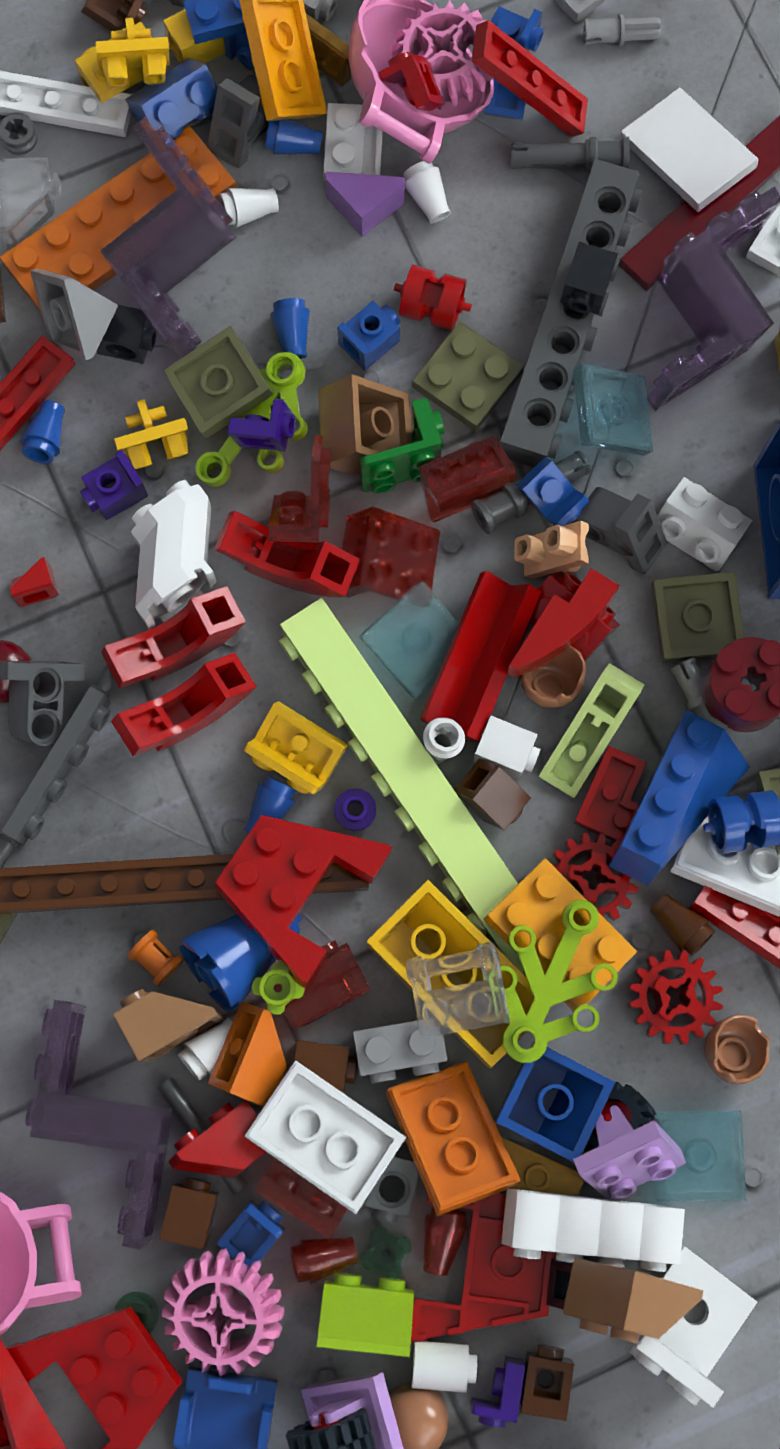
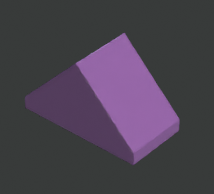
M326 171L327 199L363 237L404 205L405 177Z

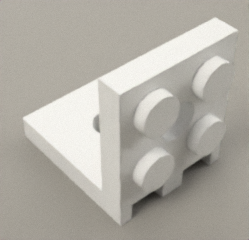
M682 1245L680 1264H668L666 1272H663L659 1278L703 1290L702 1300L706 1306L705 1316L696 1323L687 1322L683 1316L659 1339L639 1334L638 1344L630 1342L633 1345L628 1352L656 1376L663 1369L668 1372L669 1376L665 1381L695 1406L702 1399L714 1408L724 1392L709 1380L707 1376L757 1304V1301Z

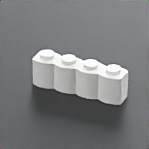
M507 1188L501 1244L513 1247L514 1256L522 1258L541 1259V1251L556 1252V1260L573 1263L574 1258L583 1260V1256L588 1255L598 1256V1263L624 1268L625 1259L640 1260V1269L666 1272V1264H680L685 1209L649 1203Z

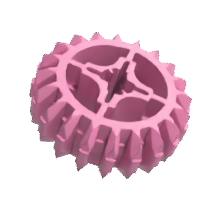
M449 0L445 8L439 9L433 2L431 11L425 13L418 8L417 19L406 18L405 29L397 30V42L392 44V56L394 57L404 52L418 55L423 50L425 54L422 57H426L443 101H450L455 108L459 102L458 99L464 97L471 102L473 98L472 91L484 93L485 81L493 80V77L471 62L472 57L469 61L464 58L467 54L466 49L470 45H474L476 25L487 21L483 20L479 10L470 13L466 3L462 4L458 9H454V5ZM405 79L398 82L402 90H404L403 83L406 82Z
M226 1248L220 1250L216 1259L209 1250L202 1253L199 1262L194 1258L189 1259L184 1265V1271L178 1270L171 1279L173 1285L169 1286L165 1291L164 1299L168 1303L162 1309L161 1317L170 1321L165 1326L164 1335H176L177 1338L173 1343V1351L185 1348L188 1351L185 1357L186 1364L193 1362L195 1358L202 1361V1373L208 1371L211 1364L216 1365L220 1377L227 1373L230 1365L237 1374L245 1370L247 1363L255 1367L260 1363L263 1357L262 1354L267 1355L272 1351L275 1345L273 1339L278 1338L282 1331V1326L278 1321L282 1320L284 1316V1307L276 1304L282 1296L281 1289H268L274 1280L273 1273L260 1276L258 1274L261 1267L260 1260L253 1262L251 1267L244 1264V1251L238 1253L235 1260H230ZM207 1283H215V1288L210 1296H202L200 1300H191L194 1289ZM236 1288L245 1294L246 1297L239 1294ZM246 1324H256V1330L247 1337L231 1340V1335L235 1329L245 1328Z

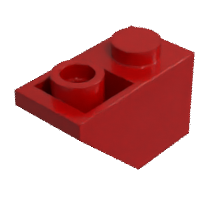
M246 1100L236 1108H233L230 1102L208 1118L212 1123L211 1127L200 1135L194 1128L173 1145L178 1152L175 1153L168 1163L176 1170L235 1178L267 1153L245 1137V1134L258 1115Z

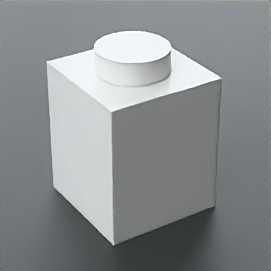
M490 716L475 752L473 762L476 763L478 759H482L500 766L510 777L519 780L523 770L532 772L541 750L533 746L538 734Z

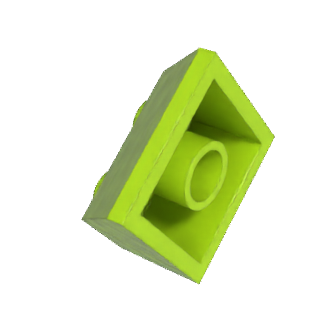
M335 1273L334 1280L325 1279L317 1347L409 1357L414 1290L405 1288L406 1281L402 1279L381 1277L379 1278L378 1285L361 1283L360 1275Z

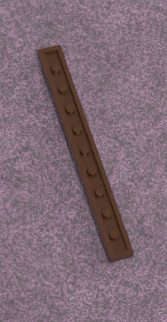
M234 854L0 868V914L224 900L215 890V882ZM333 862L312 894L368 891L369 882Z

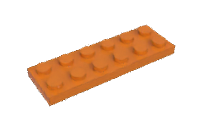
M188 126L179 136L163 143L1 255V263L42 314L30 270L38 268L71 277L94 290L216 205L220 193H226L227 188H237L236 181L193 129Z

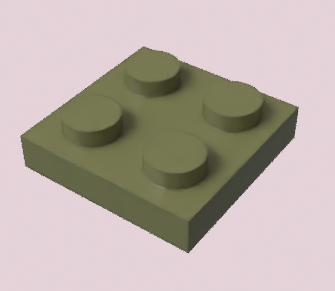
M459 321L412 380V387L476 432L523 373L524 366Z
M231 326L163 370L200 433L206 439L230 423V417L239 418L274 395Z
M735 572L654 579L652 581L651 587L662 663L686 661L693 657L695 660L715 658L726 645L735 640L745 638Z

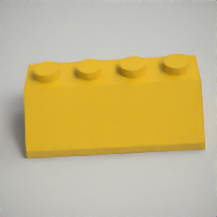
M427 880L366 941L367 947L437 1017H440L441 1021L488 1069L492 1068L507 1053L503 1045V1035L510 1022L499 992L495 991L491 986V973L501 966L510 967L515 971L518 978L515 990L526 1015L534 1000V996L527 977ZM500 971L495 977V982L498 987L505 989L511 985L512 977L507 971ZM527 1031L521 1032V1033L519 1034L518 1038H517V1041H518Z

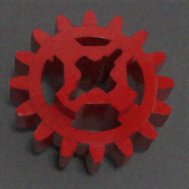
M583 833L580 838V845H577L575 841L569 838L565 842L567 853L556 849L552 855L559 863L553 866L594 906L597 903L598 896L603 893L609 895L616 894L609 904L596 907L603 917L604 914H607L610 919L615 921L620 917L616 907L629 909L632 903L625 896L626 894H635L639 889L636 885L629 883L631 877L619 871V875L612 874L605 863L606 858L612 860L620 841L617 840L611 846L605 845V834L602 833L595 842H591L588 833ZM589 852L587 861L582 865H568V862L573 857ZM590 870L596 871V879L602 881L593 890L588 888V881L582 878Z
M670 950L663 951L661 963L655 957L650 956L646 959L648 971L637 968L633 972L640 979V983L630 984L627 990L637 994L636 1000L627 1003L628 1008H638L640 1014L634 1019V1023L637 1025L647 1022L649 1027L646 1031V1036L653 1037L658 1031L661 1032L663 1044H670L673 1035L677 1036L680 1045L688 1044L689 1032L695 1038L701 1039L705 1036L701 1025L715 1026L717 1022L710 1016L711 1011H719L723 1008L722 1004L713 1001V995L722 992V987L711 986L710 980L717 973L715 970L704 973L701 970L704 959L701 957L692 963L688 962V951H681L676 960H673ZM671 968L682 970L676 979L671 980L657 974L662 970ZM696 983L699 984L702 992V1003L696 998L694 988ZM683 985L679 994L683 1005L678 1004L667 1010L671 997L666 991L677 989ZM647 991L654 996L656 1008L653 1013L648 1006ZM675 1015H683L685 1018L692 1020L689 1024L681 1027L667 1025Z

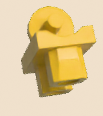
M133 17L125 18L126 30L111 31L112 40L95 41L99 70H103L108 87H124L128 84L127 68L143 67L144 83L149 85L165 83L166 68L170 65L168 37L151 38L150 28L135 29Z
M145 399L137 401L140 413L125 417L128 428L144 424L145 429L114 438L117 450H123L135 470L153 465L146 445L150 442L162 439L168 460L188 454L185 432L189 430L185 418L153 427V421L167 417L164 405L148 410Z

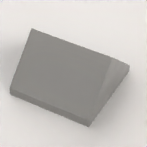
M38 268L30 270L50 341L72 356L84 360L93 358L118 305L71 277Z

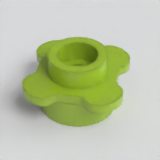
M281 961L273 963L271 971L267 972L262 978L254 979L252 983L253 993L262 996L268 1004V1011L274 1015L282 1014L285 1011V1006L293 999L301 998L305 991V988L301 987L293 979L289 969ZM276 984L282 985L281 992H275L274 986Z

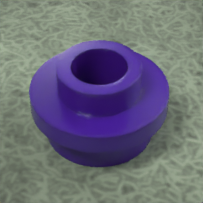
M362 789L346 790L335 802V817L338 823L347 830H363L369 827L375 819L376 803L373 797ZM353 802L360 803L364 808L362 814L359 816L350 815L347 811L349 804Z

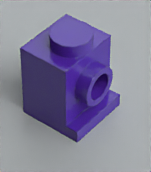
M123 450L115 453V458L81 477L86 487L80 491L82 497L92 512L100 509L106 521L148 497L142 480ZM116 480L113 487L104 488V486Z

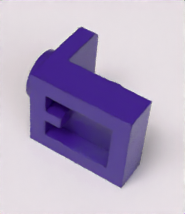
M274 399L270 421L264 416L248 414L245 416V419L230 417L228 434L239 447L286 451L288 438H292L295 432V415L283 399Z
M505 1356L504 1367H495L491 1395L499 1396L498 1402L478 1398L471 1399V1414L479 1416V1423L504 1428L506 1421L517 1423L525 1372L523 1359Z

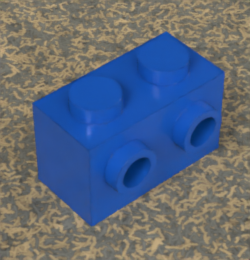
M188 58L166 73L164 84H148L125 100L145 135L158 141H169L179 136L183 132L182 127L193 119L195 121L202 120L213 113L218 87L205 63Z

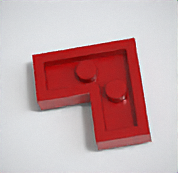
M608 745L573 824L598 835L601 833L605 834L606 839L613 842L617 840L621 842L638 806V803L631 801V798L647 762Z

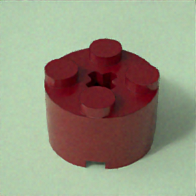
M746 637L729 643L717 654L702 682V698L707 711L714 719L717 718L720 722L727 725V728L737 732H754L767 727L780 716L779 642L758 637ZM743 679H747L750 684H754L756 689L752 691L750 685H742Z

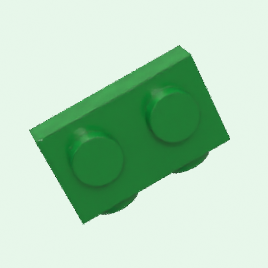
M428 397L411 402V433L414 443L371 454L359 460L361 485L364 492L385 493L394 489L398 483L412 480L414 483L424 482L433 478L435 473L440 472L441 450L444 449L442 434H445L440 412L439 410H431Z

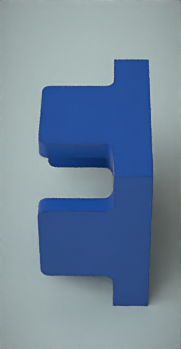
M189 1367L185 1391L180 1399L173 1447H176V1449H268L278 1380L229 1372L220 1377L218 1371L208 1370L202 1373L201 1368Z

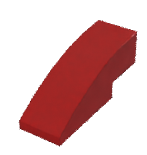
M591 568L569 603L554 594L510 663L508 674L514 678L542 666L564 652L579 640L602 616L615 598L620 585Z

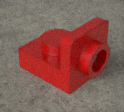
M404 52L391 58L388 61L389 67L379 72L381 80L385 82L397 83L405 79L406 82L403 83L405 95L408 101L413 106H416V109L432 111L444 105L426 57Z

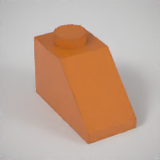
M241 1002L207 1084L264 1107L283 1080L287 1064L271 1012Z

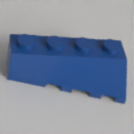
M687 710L684 712L669 739L609 867L648 886L686 840L708 816L710 800L712 798L725 797L738 780L743 777L750 766L725 729Z

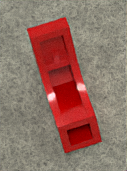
M235 510L229 512L214 548L215 551L245 565L244 570L284 587L324 597H345L360 561L359 558L326 541L307 542L291 538Z
M225 586L191 598L179 613L152 629L105 645L101 654L120 689L147 678H151L152 681L158 680L194 663L230 639L246 621L228 587Z
M232 653L203 664L193 676L170 692L149 702L117 713L111 722L132 756L156 748L159 752L190 737L219 719L245 699L257 686L236 653Z

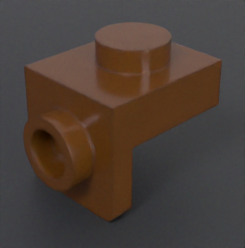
M86 0L81 12L108 30L119 31L126 28L125 18L133 17L134 25L142 21L147 8L142 6L144 0Z

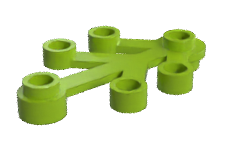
M277 353L269 359L266 368L259 370L274 395L239 418L245 419L246 415L255 414L264 416L270 421L273 401L280 396L295 415L296 422H300L299 429L294 432L292 438L288 439L299 441L306 436L308 431L307 423L300 416L296 391L304 381L305 366L302 360L293 353ZM292 369L289 377L285 379L280 378L284 370ZM229 436L218 452L204 453L197 460L195 467L199 479L207 486L213 488L224 485L231 476L230 464L243 447H239ZM260 449L257 462L266 473L275 474L283 468L284 457L279 451ZM270 455H276L275 463L266 466V458ZM216 467H222L221 473L217 477L211 478L212 470Z
M586 900L573 901L563 910L562 923L565 931L545 974L534 947L536 943L535 932L525 925L517 926L510 932L509 944L518 953L534 996L527 1015L515 990L518 981L515 971L510 967L501 966L491 973V986L495 991L499 992L510 1022L504 1031L503 1045L508 1055L516 1061L522 1063L536 1061L545 1053L548 1041L578 1030L582 1032L594 1030L598 1026L600 1018L598 1011L590 1005H579L573 1010L572 1015L547 1023H544V1020L552 1005L596 989L600 991L610 990L618 981V974L613 966L598 964L592 968L590 973L562 983L582 936L591 933L598 925V911L592 903ZM577 909H583L589 914V922L585 926H579L573 920V914ZM521 930L526 931L531 939L530 944L525 948L518 947L514 942L515 933ZM602 968L607 969L612 977L611 982L606 986L599 985L595 978L597 971ZM500 971H507L512 977V983L508 988L502 989L495 982V977ZM584 1009L589 1010L593 1015V1022L588 1027H582L577 1021L578 1013ZM524 1031H529L534 1036V1043L528 1049L521 1048L517 1042L519 1034Z

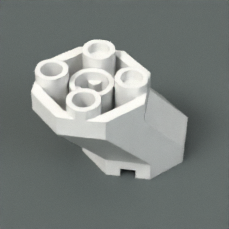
M186 480L174 484L167 491L165 498L155 505L147 504L141 507L132 517L136 525L132 529L131 534L135 543L140 548L135 608L149 629L156 627L155 619L160 618L163 622L169 620L179 613L191 598L202 595L203 593L200 589L205 583L212 588L217 582L213 570L207 564L211 519L210 501L199 484L190 486Z

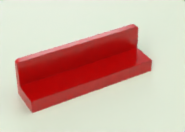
M489 571L480 573L421 713V721L429 724L437 718L452 719L463 729L465 741L480 742L508 675L509 665L517 653L542 591L530 584L510 585Z

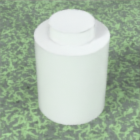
M427 1341L414 1342L411 1388L466 1393L467 1383H476L477 1355L469 1354V1345Z

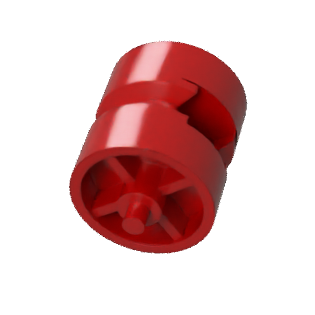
M412 264L403 285L395 283L394 291L400 292L401 297L399 316L416 321H422L425 317H428L431 325L453 330L459 314H462L463 310L470 312L472 304L465 303L466 298H464L467 279L446 273L441 278H437L434 270Z

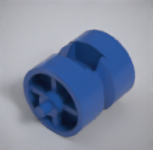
M773 790L748 793L743 801L737 795L712 798L710 800L708 808L709 823L703 824L704 832L711 833L714 846L720 854L744 851L748 843H751L756 849L780 845V800Z

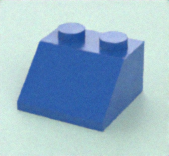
M547 1047L545 1053L538 1060L521 1064L494 1122L574 1162L573 1159L582 1154L615 1082Z

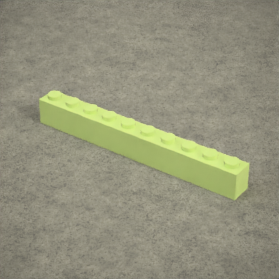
M320 598L280 624L283 636L279 640L281 647L291 661L299 659L306 670L301 675L312 693L316 695L321 692L329 705L324 709L335 727L338 729L344 726L352 739L347 743L360 763L365 760L369 762L375 771L371 779L384 798L389 794L392 796L399 807L394 813L407 832L412 829L415 830L423 842L418 845V849L431 867L438 864L447 877L441 882L455 903L460 899L470 911L466 918L483 935H486L523 973L524 969L518 954L483 920L518 885L517 881L323 598Z

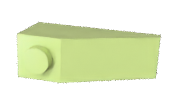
M609 663L538 777L575 798L645 684Z

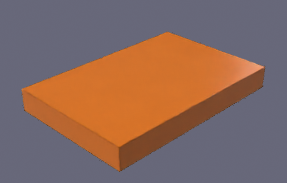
M467 1061L387 1089L386 1097L400 1130L406 1137V1144L437 1216L519 1185L521 1179Z

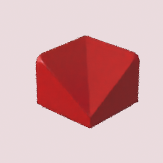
M45 557L40 558L23 576L11 580L10 593L19 606H28L59 595L52 568Z

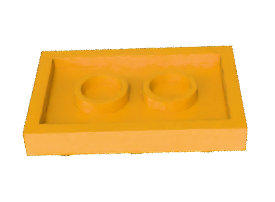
M239 0L266 121L313 118L327 114L303 0Z
M544 858L483 920L509 946V934L515 927L520 925L530 927L536 935L534 947L545 974L565 931L562 923L563 910L573 901L586 899ZM577 909L573 914V920L577 925L585 926L589 922V914L583 909ZM598 912L599 921L597 927L591 933L582 936L562 983L590 973L592 968L598 964H609L618 973L637 951ZM521 930L515 933L514 942L518 947L525 948L530 944V935L526 931ZM604 968L598 970L595 976L597 983L601 986H605L612 978L611 973ZM596 989L563 1002L573 1011L579 1005H587L600 990Z

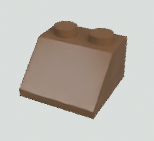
M353 374L318 389L322 466L348 474H360L359 460L362 457L412 443L408 393Z
M143 989L120 1001L122 1009L113 1013L138 1061L147 1063L153 1062L225 1020L222 1012L213 1007L154 991L150 993L144 992Z
M574 1258L563 1314L580 1318V1329L607 1335L608 1326H610V1337L638 1344L639 1334L659 1339L702 1300L703 1290L634 1270Z

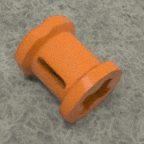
M153 929L136 943L128 953L127 958L131 962L136 960L154 978L153 983L159 987L181 966L184 959L180 955H173L157 939L158 933Z

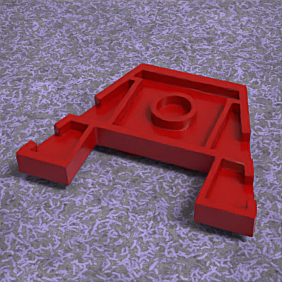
M261 815L216 880L215 890L250 929L253 928L268 945V950L278 961L281 960L293 974V979L301 987L306 988L326 957L327 950L291 930L290 926L333 862L372 884L390 856L393 847L380 842Z
M497 1193L461 1207L472 1209L461 1302L451 1303L414 1297L411 1342L548 1316L549 1306L546 1304L551 1259H555L556 1252L541 1251V1259L522 1258L514 1256L513 1247L501 1244L506 1196ZM427 1194V1203H431V1200Z
M131 1306L7 1347L8 1352L27 1383L54 1362L59 1364L110 1438V1441L100 1449H138L183 1383L181 1377Z

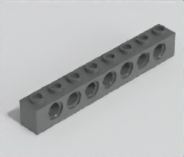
M599 159L594 160L500 440L499 457L531 467H535L545 457L556 458L562 435L555 433L559 421L568 422L574 399L567 398L571 385L576 387L580 385L586 364L579 362L583 350L591 351L598 329L591 326L595 313H580L582 317L576 319L570 318L564 313L572 310L568 305L560 303L564 285L579 242L588 244L589 242L596 241L604 246L602 249L615 252L617 245L625 247L632 225L625 222L628 211L636 213L643 189L636 188L640 175L639 171ZM600 208H610L615 213H605ZM618 257L616 259L614 270L610 281L612 282L614 281L618 265L621 259ZM606 292V294H605V297H604V300H603V303H602V306H601V309H600V312H599V315H598V316H601V317H602V315H603L604 308H605V305H606V302H607V299H608V296H609V293H607V292ZM563 345L570 350V353L559 354L552 347ZM550 380L555 382L559 388L548 390L540 383ZM540 416L548 424L535 426L529 422L528 418Z

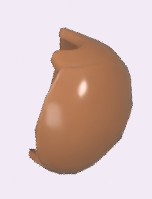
M570 646L560 655L542 666L521 675V687L527 698L543 708L565 707L573 702L581 693L587 664L580 651Z
M735 1014L718 1021L705 1038L704 1053L707 1063L713 1072L727 1083L747 1084L760 1077L769 1063L768 1045L770 1044V1039L757 1026L758 1020L753 1016Z
M412 1381L395 1387L390 1392L389 1397L403 1448L439 1449L446 1436L449 1424V1411L443 1395L437 1390L411 1388Z

